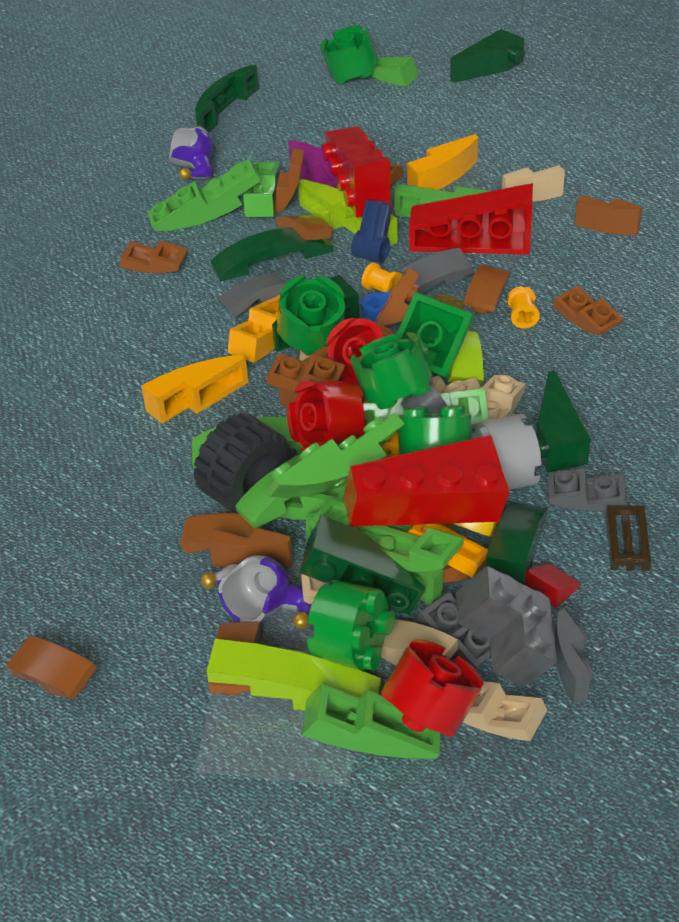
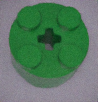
M360 25L348 26L333 33L334 38L328 41L327 37L322 41L320 49L330 76L335 80L336 84H343L349 79L356 77L366 78L374 73L373 67L378 62V55L368 28L365 27V30H362Z
M317 275L316 279H305V276H298L287 282L281 290L278 305L277 332L281 338L291 347L301 350L309 356L324 345L328 347L326 342L330 332L336 325L344 321L345 301L342 289L334 281Z
M406 332L408 338L398 339L397 334L381 337L360 348L362 355L358 359L354 354L350 359L366 401L376 403L378 409L391 408L398 403V399L408 395L418 396L426 393L431 388L429 381L432 374L418 336L415 333Z
M462 405L443 406L440 412L429 413V406H410L407 409H403L402 415H398L404 422V426L398 431L399 455L472 439L471 414L465 413V406Z
M331 580L333 582L332 585L324 584L318 590L310 608L308 624L315 626L314 638L307 637L308 650L312 656L323 658L342 666L374 671L378 668L381 661V648L385 636L390 635L394 629L395 613L388 610L387 599L381 589Z

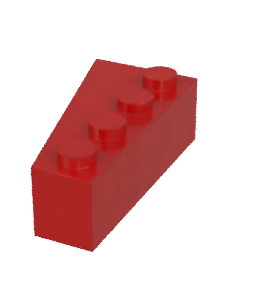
M359 126L326 131L325 143L321 145L324 161H329L330 173L332 176H336L337 187L339 191H343L346 207H351L355 217L359 218L363 217L366 199L390 203V161L387 156L383 157V152L380 149H375L374 142L372 140L368 141V136Z
M489 435L350 466L343 499L349 526L484 523L500 521L510 491L492 436Z

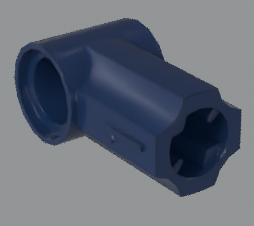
M366 199L361 227L354 235L351 244L352 256L380 264L384 263L390 249V240L387 237L393 209L392 204Z

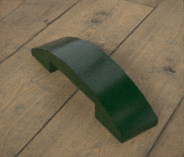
M249 65L235 70L220 78L206 89L199 98L195 108L197 126L205 128L209 133L217 126L216 116L236 99L246 101L259 89L256 65Z
M293 227L277 228L254 234L232 244L211 260V266L219 281L222 282L248 275V264L297 251H301L304 258L308 259L333 252V246L328 239L305 241Z

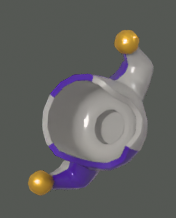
M201 126L190 129L178 128L173 132L168 163L185 167L179 172L182 180L186 181L189 178L206 180L212 176L213 172L209 159L213 153V141L208 131Z
M262 555L250 556L239 564H230L214 574L205 573L201 577V584L206 589H211L216 584H219L218 589L221 603L228 614L238 622H261L278 610H291L297 612L293 617V623L296 628L305 629L310 625L308 624V617L312 604L304 602L302 587L289 582L285 569L271 557Z

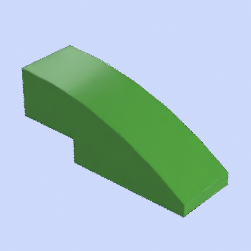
M281 161L253 162L261 182L243 194L245 217H274L276 187L281 172Z
M321 684L306 700L302 736L332 746L380 756L436 759L440 755V732L426 728L424 732L420 733L410 729L401 720L403 713L383 696L367 690L360 698Z

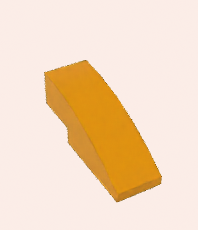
M474 134L427 149L426 157L408 162L407 185L439 190L459 179L478 161V136Z
M280 295L250 308L248 321L230 329L229 354H242L246 357V360L255 363L274 350L272 324L278 317Z
M239 354L197 362L168 372L145 383L141 388L146 412L162 424L187 408H190L196 414L200 413L249 383L246 357Z

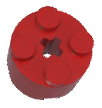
M346 319L336 325L330 332L326 342L328 350L325 358L345 365L339 381H347L352 385L360 386L350 361L351 357L354 354L358 359L362 355L360 348L364 345L395 333L389 328L369 319Z
M303 381L296 386L293 393L298 394L295 402H290L288 405L287 424L293 441L300 442L304 447L301 448L302 451L316 442L320 447L331 439L336 444H341L352 435L359 439L366 434L363 430L367 424L364 421L363 392L360 386L352 385L347 381Z
M415 639L405 649L382 688L381 695L403 713L401 720L410 729L422 733L428 728L453 737L480 695L484 684L483 679L477 670L459 655L455 661H452L442 655L446 649L445 647L428 640Z

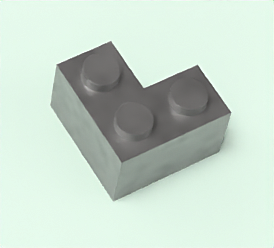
M488 566L456 592L458 624L490 639L492 669L494 673L525 687L558 663L550 600L543 593L535 591L515 581L512 577L504 575Z

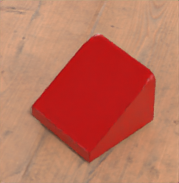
M549 563L529 569L526 572L525 586L543 593L549 598L550 605L555 609L580 587L579 581Z

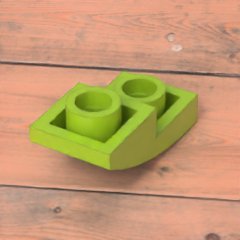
M468 331L448 376V382L464 381L475 377L481 385L484 381L481 344L478 333Z

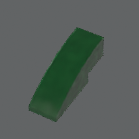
M511 502L504 511L494 533L486 556V567L488 566L504 575H508L524 585L526 572L533 564L547 516V509Z

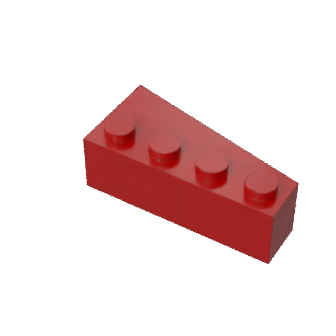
M533 183L412 206L409 222V251L441 252L460 248L463 253L530 255Z

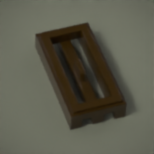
M607 506L606 523L610 570H618L619 565H626V571H634L635 566H641L642 571H650L651 558L645 506ZM616 515H621L624 554H619ZM630 515H636L640 555L633 554Z

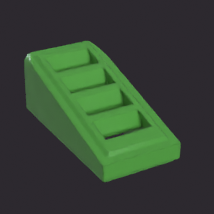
M378 57V62L373 67L374 73L369 77L397 86L407 87L417 77L418 73L414 58Z

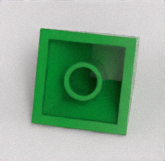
M415 292L397 332V336L399 339L408 338L406 332L415 333L418 336L431 373L448 378L475 315Z

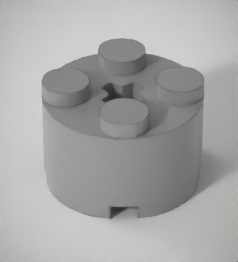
M524 414L478 422L475 432L472 433V439L492 436L509 490L536 485L539 483L541 476H534L535 467L541 466V454L537 436L532 425L525 426L522 420L527 418Z

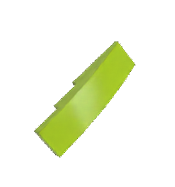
M305 179L298 181L299 203L301 207L327 222L333 230L342 226L354 234L360 230L362 217L356 218L351 207H346L343 191ZM392 214L387 233L390 246L398 243L397 217Z
M224 639L214 640L207 668L208 682L250 686L251 696L292 699L293 709L305 710L306 700L321 684L360 698L367 690L380 694L381 687L380 677L358 669L342 666L323 658L262 644Z

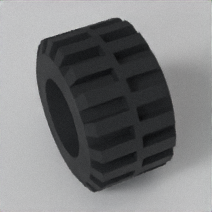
M240 413L238 416L235 414L229 416L226 421L222 420L217 424L216 429L207 435L206 441L201 445L199 456L196 457L194 463L196 469L193 473L194 478L197 480L195 484L203 493L233 513H238L235 506L247 491L269 472L290 460V455H288L290 445L286 443L287 439L252 415Z

